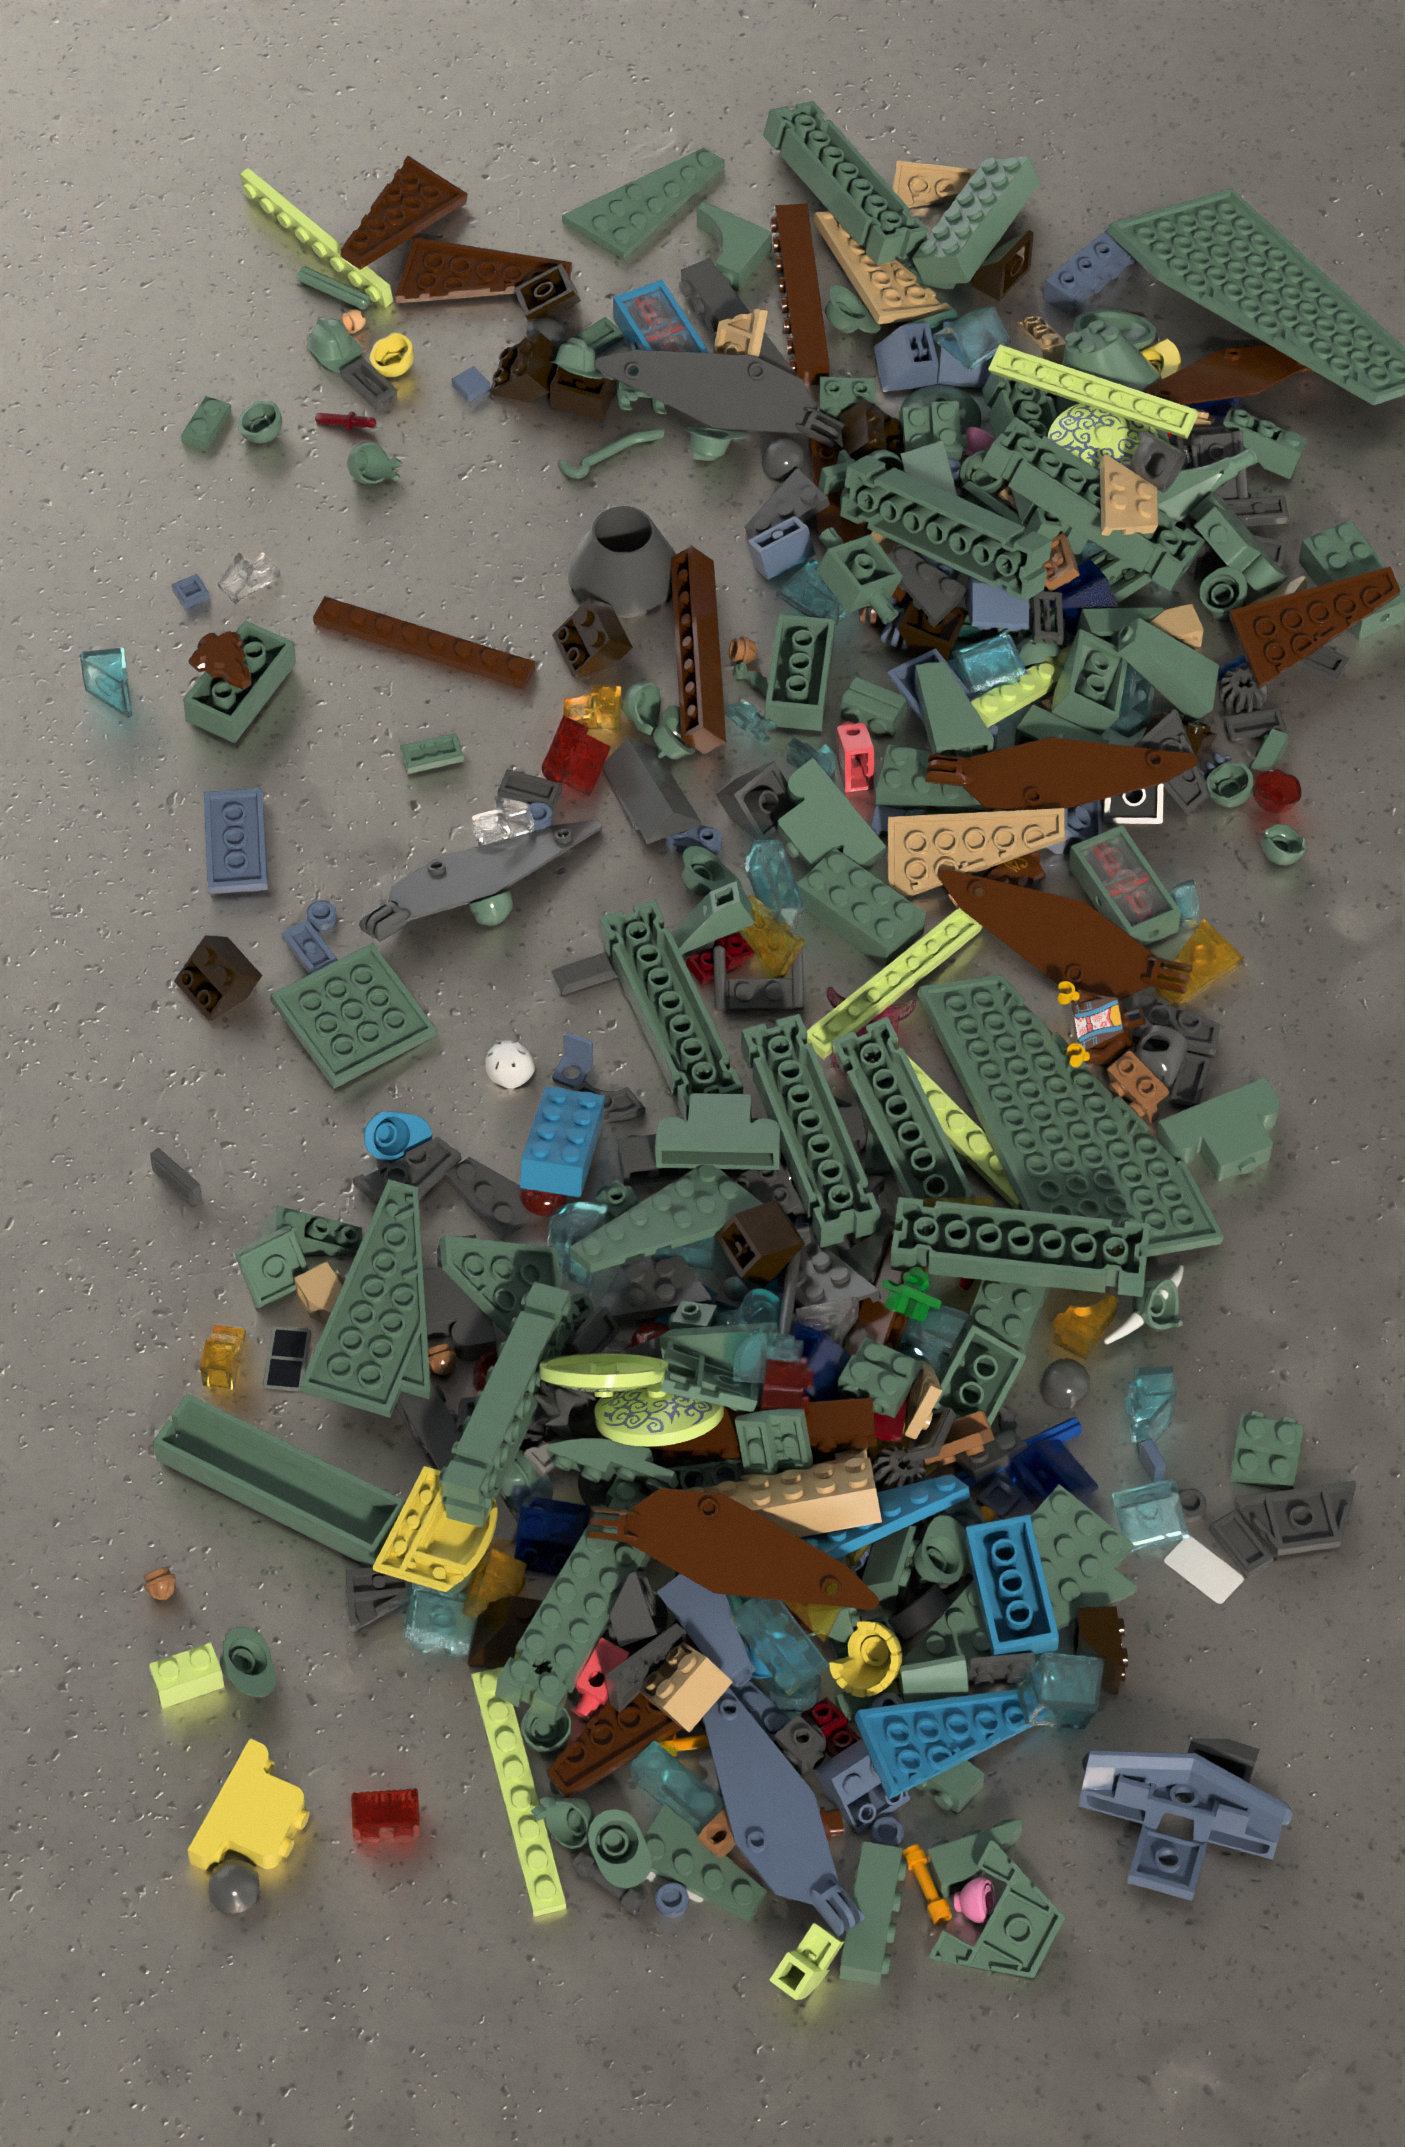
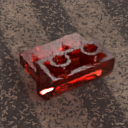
M563 715L541 766L542 773L547 780L564 783L590 796L611 746L587 734L588 727Z

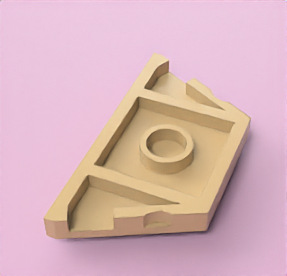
M755 309L752 313L740 314L733 319L719 321L713 354L752 355L759 358L768 310Z
M1104 454L1100 461L1101 535L1109 536L1112 530H1122L1124 535L1136 532L1142 534L1154 533L1158 526L1157 487Z

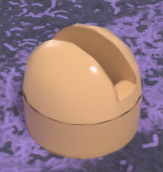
M357 309L350 310L342 315V323L351 334L361 330L366 322V318L361 316L362 312Z

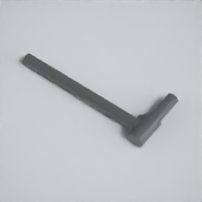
M812 1226L795 1228L803 1239L805 1246L809 1243H814ZM801 1250L788 1262L786 1267L778 1331L781 1332L783 1337V1345L788 1344L790 1341Z

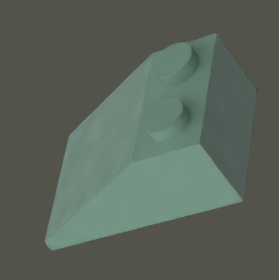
M1079 629L1056 686L1051 712L1101 736L1119 718L1128 662L1117 653L1118 647Z

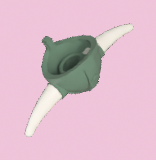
M1179 1265L1168 1279L1145 1282L1143 1297L1133 1296V1312L1129 1318L1106 1337L1104 1343L1110 1344L1130 1334L1144 1324L1155 1330L1180 1327L1183 1323L1181 1319H1177L1179 1311L1177 1287L1181 1282L1184 1267Z

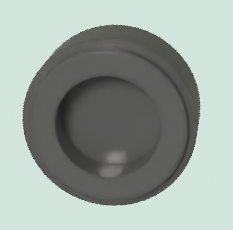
M1184 1489L1175 1498L1174 1512L1179 1519L1185 1522H1196L1205 1514L1206 1498L1198 1490Z

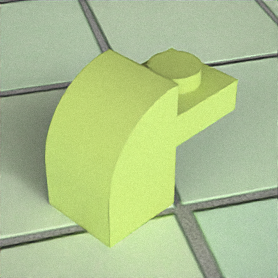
M814 1922L797 1949L786 1953L769 1981L795 2000L806 1998L830 1970L828 1967L844 1944V1941L819 1922Z

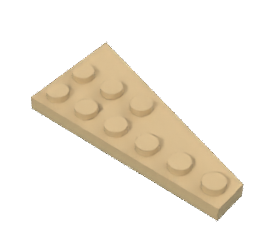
M830 211L815 212L814 224L877 324L920 320L952 310V307L946 302L941 304L936 300V293L930 288L924 289L916 282L917 277L896 259L893 262L876 265L866 254V247L860 246Z
M1065 809L888 817V886L903 897L908 898L943 885L939 880V873L944 869L971 875L1066 840Z

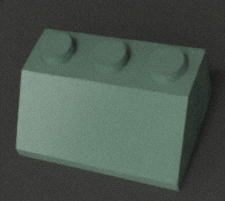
M971 1325L962 1333L938 1378L943 1391L932 1411L948 1407L952 1408L956 1415L954 1420L983 1410L991 1426L1027 1356L980 1328Z

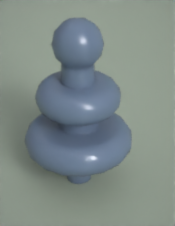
M1213 753L1212 759L1214 763L1211 761L1205 762L1206 769L1202 771L1204 779L1206 780L1211 771L1219 765L1230 761V756L1227 755L1223 758L1219 753Z

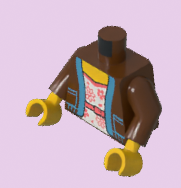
M1062 981L1058 986V991L1067 993L1058 994L1057 1000L1060 1004L1067 1005L1072 1000L1075 1001V1004L1072 1005L1078 1043L1070 1044L1066 1053L1067 1056H1071L1069 1061L1071 1066L1079 1067L1083 1061L1090 1067L1096 1064H1111L1125 1050L1132 1047L1131 1029L1146 1024L1145 1015L1141 1007L1127 1011L1119 998L1080 989L1075 992L1074 985L1068 981Z

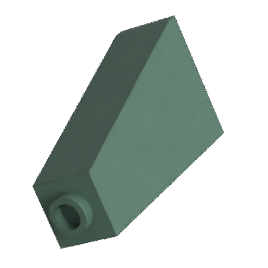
M1139 617L1129 625L1122 627L1118 634L1119 644L1117 653L1184 715L1195 722L1213 710L1219 669L1217 663Z
M945 661L916 665L915 686L932 754L969 758L993 752V735Z
M777 1322L671 1329L659 1337L663 1360L669 1340L680 1344L679 1351L692 1356V1353L695 1351L704 1355V1362L720 1368L721 1364H724L739 1372L747 1371L773 1360L781 1354L783 1348V1337L781 1332L778 1331ZM667 1362L668 1371L685 1377L695 1378V1371Z

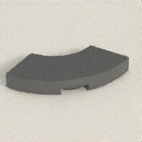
M584 1081L571 1089L572 1091L605 1095L604 1123L624 1122L645 1114V1107L628 1087L618 1091H603L594 1088L587 1081Z

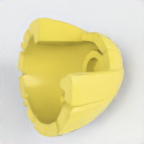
M865 1620L857 1622L858 1629L849 1638L847 1645L849 1655L828 1663L833 1678L837 1679L836 1683L840 1688L845 1689V1692L851 1693V1695L856 1697H870L882 1692L894 1681L902 1663V1648L897 1636L885 1625Z

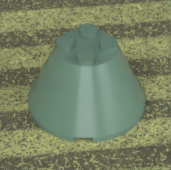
M1103 320L1093 321L1088 325V328L1070 333L1065 337L1066 345L1062 361L1063 366L1141 392L1146 387L1162 380L1160 372L1117 327L1105 325ZM1056 395L1054 406L1057 416L1079 403Z

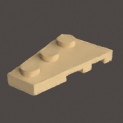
M897 161L893 190L909 208L955 201L957 195L976 172V169Z
M922 1360L920 1362L923 1363V1368L911 1389L905 1418L904 1435L915 1440L922 1429L927 1430L933 1416L931 1411L943 1391L933 1366Z

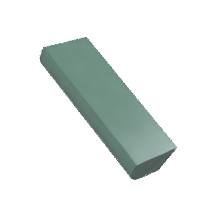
M943 440L901 454L905 473L957 496Z

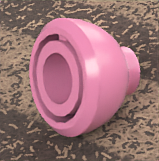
M966 428L963 434L967 435V451H965L963 457L966 459L980 450L989 451L996 438L980 428Z
M985 1876L978 1877L968 1882L962 1891H956L954 1894L955 1910L963 1912L973 1922L987 1924L996 1907V1895L992 1882Z

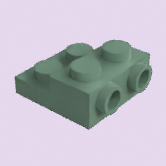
M959 401L931 402L930 407H903L904 453L943 440L948 459L961 461L962 451H967V435L961 434V426H965L966 418L965 409H959Z
M866 1337L856 1355H852L838 1381L837 1392L848 1400L872 1398L876 1413L895 1418L921 1373L923 1363Z
M1250 1411L1247 1415L1241 1414L1230 1481L1281 1491L1294 1489L1304 1425L1297 1424V1420L1291 1417H1281L1279 1421L1266 1419V1415L1259 1411Z

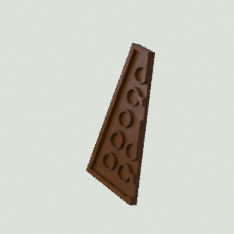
M407 156L404 160V165L395 172L394 179L391 183H387L372 204L369 214L362 218L359 228L352 232L342 246L340 257L361 270L465 204L468 194L410 156Z
M414 237L395 295V303L516 294L514 288L561 263L570 277L572 262Z
M1389 566L1230 610L1228 616L1259 690L1398 597L1401 590L1392 568Z
M677 1619L670 1626L672 1627L674 1624L677 1623L680 1627H682ZM686 1632L687 1645L702 1654ZM641 1693L620 1713L610 1705L608 1699L596 1717L593 1716L586 1724V1729L575 1741H572L547 1770V1776L563 1798H572L683 1728Z

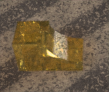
M592 685V690L589 693L576 698L564 699L563 729L620 730L621 686Z
M1108 1293L1100 1302L1092 1306L1075 1307L1070 1305L1065 1314L1061 1312L1058 1314L1052 1325V1329L1055 1330L1053 1343L1086 1360L1117 1315L1119 1298Z
M214 1325L210 1340L206 1339L200 1363L202 1384L204 1386L234 1389L246 1338L245 1329Z
M495 1548L484 1554L477 1565L462 1614L474 1619L487 1609L490 1601L520 1594L526 1582V1577L523 1575L527 1564Z

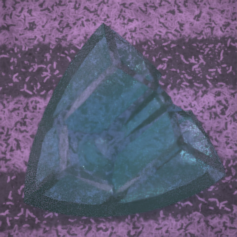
M593 1202L566 1204L557 1208L551 1214L548 1222L547 1246L557 1248L560 1271L570 1280L588 1288H592L597 1271L590 1273L570 1257V1247L606 1225L608 1205Z
M940 1305L939 1310L932 1307L929 1308L924 1323L908 1318L897 1351L917 1361L922 1360L931 1364L937 1378H939L949 1359L950 1353L963 1333L969 1314L956 1308Z

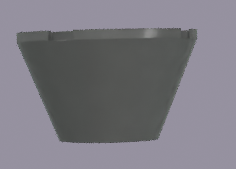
M628 506L613 507L602 512L595 519L572 552L567 570L569 586L581 599L582 604L588 598L611 605L618 618L646 615L647 610L658 605L662 607L673 596L671 557L675 556L676 553L645 512Z

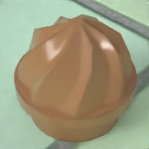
M743 636L739 639H732L729 646V658L731 661H736L737 664L741 662L748 664L754 661L758 653L754 641Z
M448 1343L428 1349L429 1369L435 1374L447 1375L455 1367L456 1353L454 1350H451Z
M168 1567L154 1570L144 1576L146 1582L144 1585L145 1591L154 1599L167 1600L174 1593L176 1577L170 1573Z

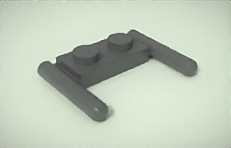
M793 945L791 947L792 979L726 980L725 948L723 946H716L713 949L715 1011L805 1009L803 947L801 945Z

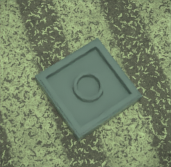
M290 1225L233 1252L252 1301L257 1308L295 1291L294 1278L309 1271L293 1228Z

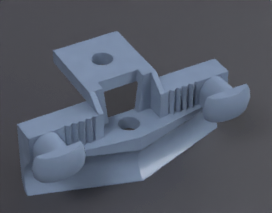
M1091 1750L1082 1760L1085 1776L1078 1806L1143 1824L1128 1875L1127 1883L1192 1901L1208 1842L1273 1860L1282 1825L1286 1826L1292 1820V1810L1286 1802L1269 1795L1196 1753ZM1185 1796L1192 1802L1182 1803L1176 1797ZM1164 1812L1194 1820L1193 1841L1158 1832L1157 1828ZM1164 1858L1170 1859L1176 1865L1166 1866L1159 1860Z

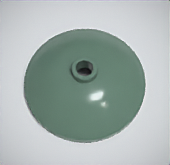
M1093 310L1080 314L1074 320V332L1088 328V325L1093 321L1103 320L1105 325L1117 327L1138 350L1145 348L1155 339V327L1148 320L1128 312Z
M933 385L914 391L903 401L899 410V421L903 427V407H930L931 402L959 401V409H965V426H961V434H963L966 428L981 427V411L976 401L964 391L951 386Z

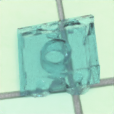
M412 1583V1592L404 1627V1639L409 1640L412 1648L416 1651L427 1652L436 1647L443 1649L446 1654L451 1656H460L462 1654L469 1656L480 1597L461 1592L452 1597L446 1592Z

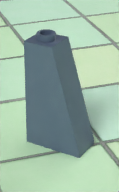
M679 1574L657 1591L658 1595L702 1654L733 1681L729 1686L730 1689L735 1686L740 1687L751 1679L752 1673L757 1669L730 1595L713 1593L682 1574Z

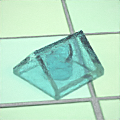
M994 306L973 309L933 335V339L969 371L994 356L999 344L1006 347L1011 345V340Z
M124 647L82 652L79 656L85 691L122 715L130 718L133 714Z
M1175 1478L1112 1493L1122 1535L1135 1544L1132 1551L1189 1537Z

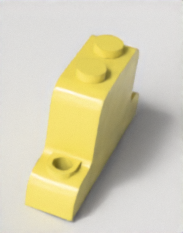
M249 1739L187 1850L191 1865L203 1870H211L218 1866L227 1854H233L257 1866L270 1869L277 1866L282 1857L287 1858L294 1845L293 1837L298 1829L302 1830L305 1827L310 1812L306 1810L304 1793L299 1787L271 1775L275 1762L269 1759L268 1749L264 1744Z

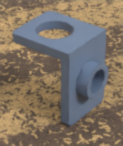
M565 1032L563 1036L564 1055L552 1079L555 1082L574 1088L584 1082L593 1066V1042ZM575 1066L580 1070V1075L577 1078L569 1079L563 1075V1070L566 1067Z

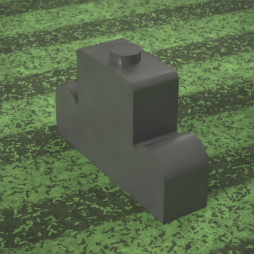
M476 1234L462 1237L476 1238ZM439 1244L437 1248L438 1268L423 1270L427 1340L452 1336V1348L456 1356L464 1361L497 1357L496 1338L492 1320L442 1269Z

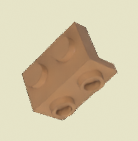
M1064 533L1052 539L1050 558L1042 564L1044 569L1047 570L1045 586L1050 592L1080 575L1070 541Z
M1128 1051L1107 1068L1111 1082L1109 1087L1116 1096H1124L1130 1103L1131 1109L1140 1118L1144 1117L1151 1124L1159 1117L1156 1104L1169 1094V1090L1131 1051Z
M981 1410L954 1420L939 1455L924 1459L926 1465L937 1462L938 1467L957 1461L955 1454L965 1451L967 1457L985 1451L983 1444L995 1440L985 1412Z

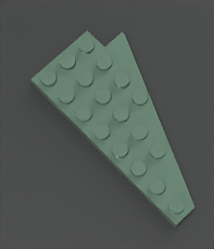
M388 1179L300 1383L301 1392L389 1418L392 1415L401 1391L430 1399L431 1389L418 1187Z
M1058 1485L1030 1516L1057 1630L1075 1622L1077 1608L1111 1606L1134 1595L1138 1588L1116 1570L1134 1549L1135 1544L1061 1485ZM974 1580L903 1658L901 1666L964 1655L967 1668L970 1659L991 1656ZM899 1673L897 1674V1676H896V1678H895V1680L898 1681V1682H899Z

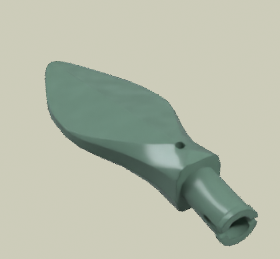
M1248 447L1232 457L1223 458L1215 463L1199 468L1181 470L1167 492L1162 493L1157 490L1158 510L1177 521V523L1188 517L1191 511L1211 492L1228 480L1236 477L1238 472L1256 464L1258 461L1256 453L1252 448Z

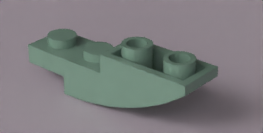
M583 1438L552 1443L546 1449L555 1467L564 1471H570V1468L580 1471L584 1478L593 1482H599L601 1479L610 1483L614 1472H616V1475L621 1479L633 1482L634 1479L646 1483L645 1486L655 1492L660 1488L676 1489L679 1483L674 1471L653 1464L654 1457L652 1452L646 1447L626 1445L610 1439Z

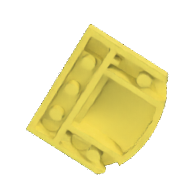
M424 1466L373 1565V1571L447 1592L451 1587L467 1577L484 1556L496 1528L498 1508L494 1497L492 1509L483 1528L447 1518L445 1504H442L443 1489L442 1485H439L441 1471Z

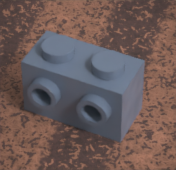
M796 516L747 540L754 568L767 580L816 555L809 528Z

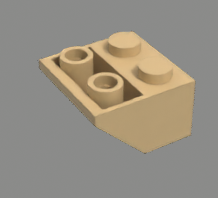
M682 1641L679 1646L669 1651L666 1661L661 1667L646 1678L644 1686L639 1692L676 1724L690 1732L733 1681L706 1656Z

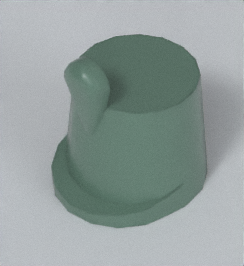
M1219 568L1208 575L1201 583L1199 591L1200 600L1214 619L1221 622H1229L1230 618L1228 615L1230 610L1244 607L1245 605L1244 601L1248 597L1247 581L1242 572L1235 568Z

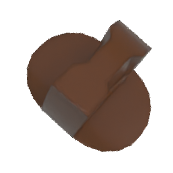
M824 1806L820 1807V1815L827 1841L829 1842L832 1836L844 1835L840 1809L825 1811Z

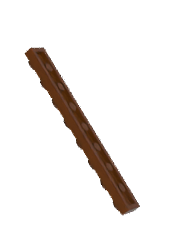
M326 596L322 599L313 616L315 625L521 689H525L535 670V661Z

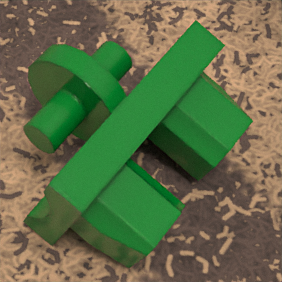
M913 1267L908 1272H905L903 1275L904 1284L901 1285L884 1279L881 1288L889 1291L884 1305L885 1308L923 1323L930 1307L939 1310L942 1301L923 1293L930 1286L929 1274L923 1268Z

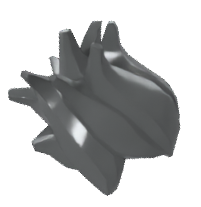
M544 1381L540 1382L543 1396L534 1394L533 1397L541 1404L545 1412L533 1423L534 1426L542 1425V1428L549 1427L567 1439L597 1437L594 1412L600 1397H595L594 1392L573 1390L555 1385V1389L548 1388Z

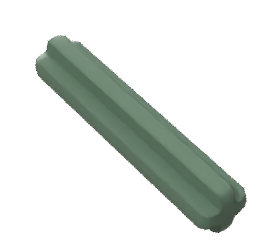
M303 266L298 272V280L361 310H366L370 304V296L311 268Z

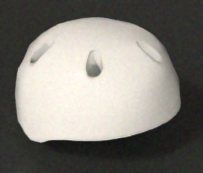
M505 1040L496 1043L490 1048L486 1055L485 1069L488 1077L494 1083L508 1089H514L523 1085L531 1078L535 1071V1063L531 1052L525 1045L517 1041Z

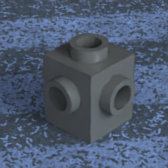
M800 1715L795 1716L774 1735V1744L801 1776L809 1768L811 1770L816 1769L825 1759V1735L817 1726H810Z

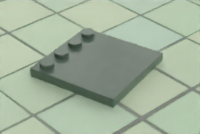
M374 943L272 993L270 998L272 1004L334 1089L437 1036L436 1027Z

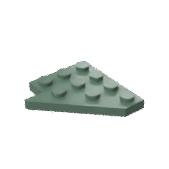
M444 1235L440 1239L442 1269L507 1337H509V1327L514 1317L518 1318L521 1311L520 1305L523 1295L530 1292L534 1282L561 1289L557 1248Z

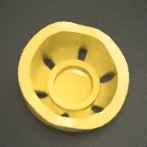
M392 333L388 337L378 340L370 353L372 366L385 377L403 375L410 369L414 360V350L411 341L400 333Z

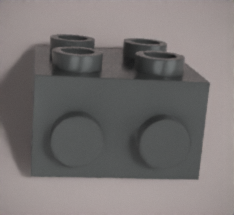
M780 1163V1170H748L733 1178L735 1182L763 1204L775 1200L779 1202L786 1215L792 1212L796 1219L802 1214L807 1215L800 1196L793 1187L794 1181L788 1166L783 1169Z
M1035 1653L972 1658L969 1660L967 1667L968 1683L974 1682L976 1686H986L993 1684L994 1680L1007 1679L1008 1683L1023 1682L1026 1680V1677H1031L1036 1661Z

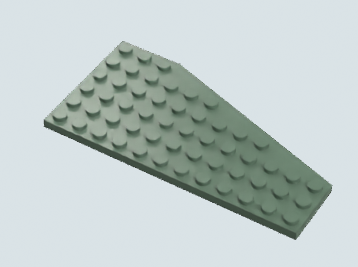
M1232 188L1117 221L1109 225L1107 233L1157 280L1366 402L1376 405L1405 395V347Z
M1002 975L919 987L917 995L1023 1210L1111 1219L1112 1227L1124 1228L1125 1221L1149 1223L1150 1232L1147 1257L1222 1243L1224 1235L1188 1166L1182 1160L1178 1162L1148 1132L1149 1126L1119 1095L1114 1097L1085 1067V1061L1079 1067L1071 1066L1069 1063L1071 1056L1066 1055L1069 1044L1057 1032L1052 1033L1024 1004L1025 999Z

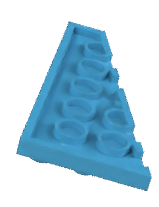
M949 1474L877 1492L882 1519L881 1523L799 1538L829 1556L838 1559L970 1498L969 1486L954 1475Z
M1030 1687L861 1709L857 1711L854 1719L889 1800L1042 1722L1047 1713L1036 1688Z

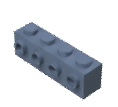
M1107 228L1045 280L1043 299L1066 315H1069L1076 308H1081L1090 296L1099 293L1108 281L1117 278L1126 266L1132 265L1136 260L1107 233Z

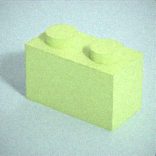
M211 1642L149 1664L152 1683L162 1709L225 1687L222 1670Z

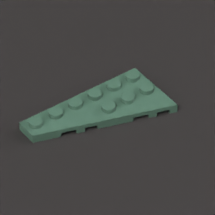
M702 148L563 214L562 223L625 260L724 168V159Z
M703 1165L688 1172L572 1245L569 1256L590 1273L623 1264L626 1262V1258L638 1254H643L646 1257L655 1254L656 1249L670 1246L673 1249L713 1237L734 1214L757 1207L763 1203L720 1169H716L712 1165Z

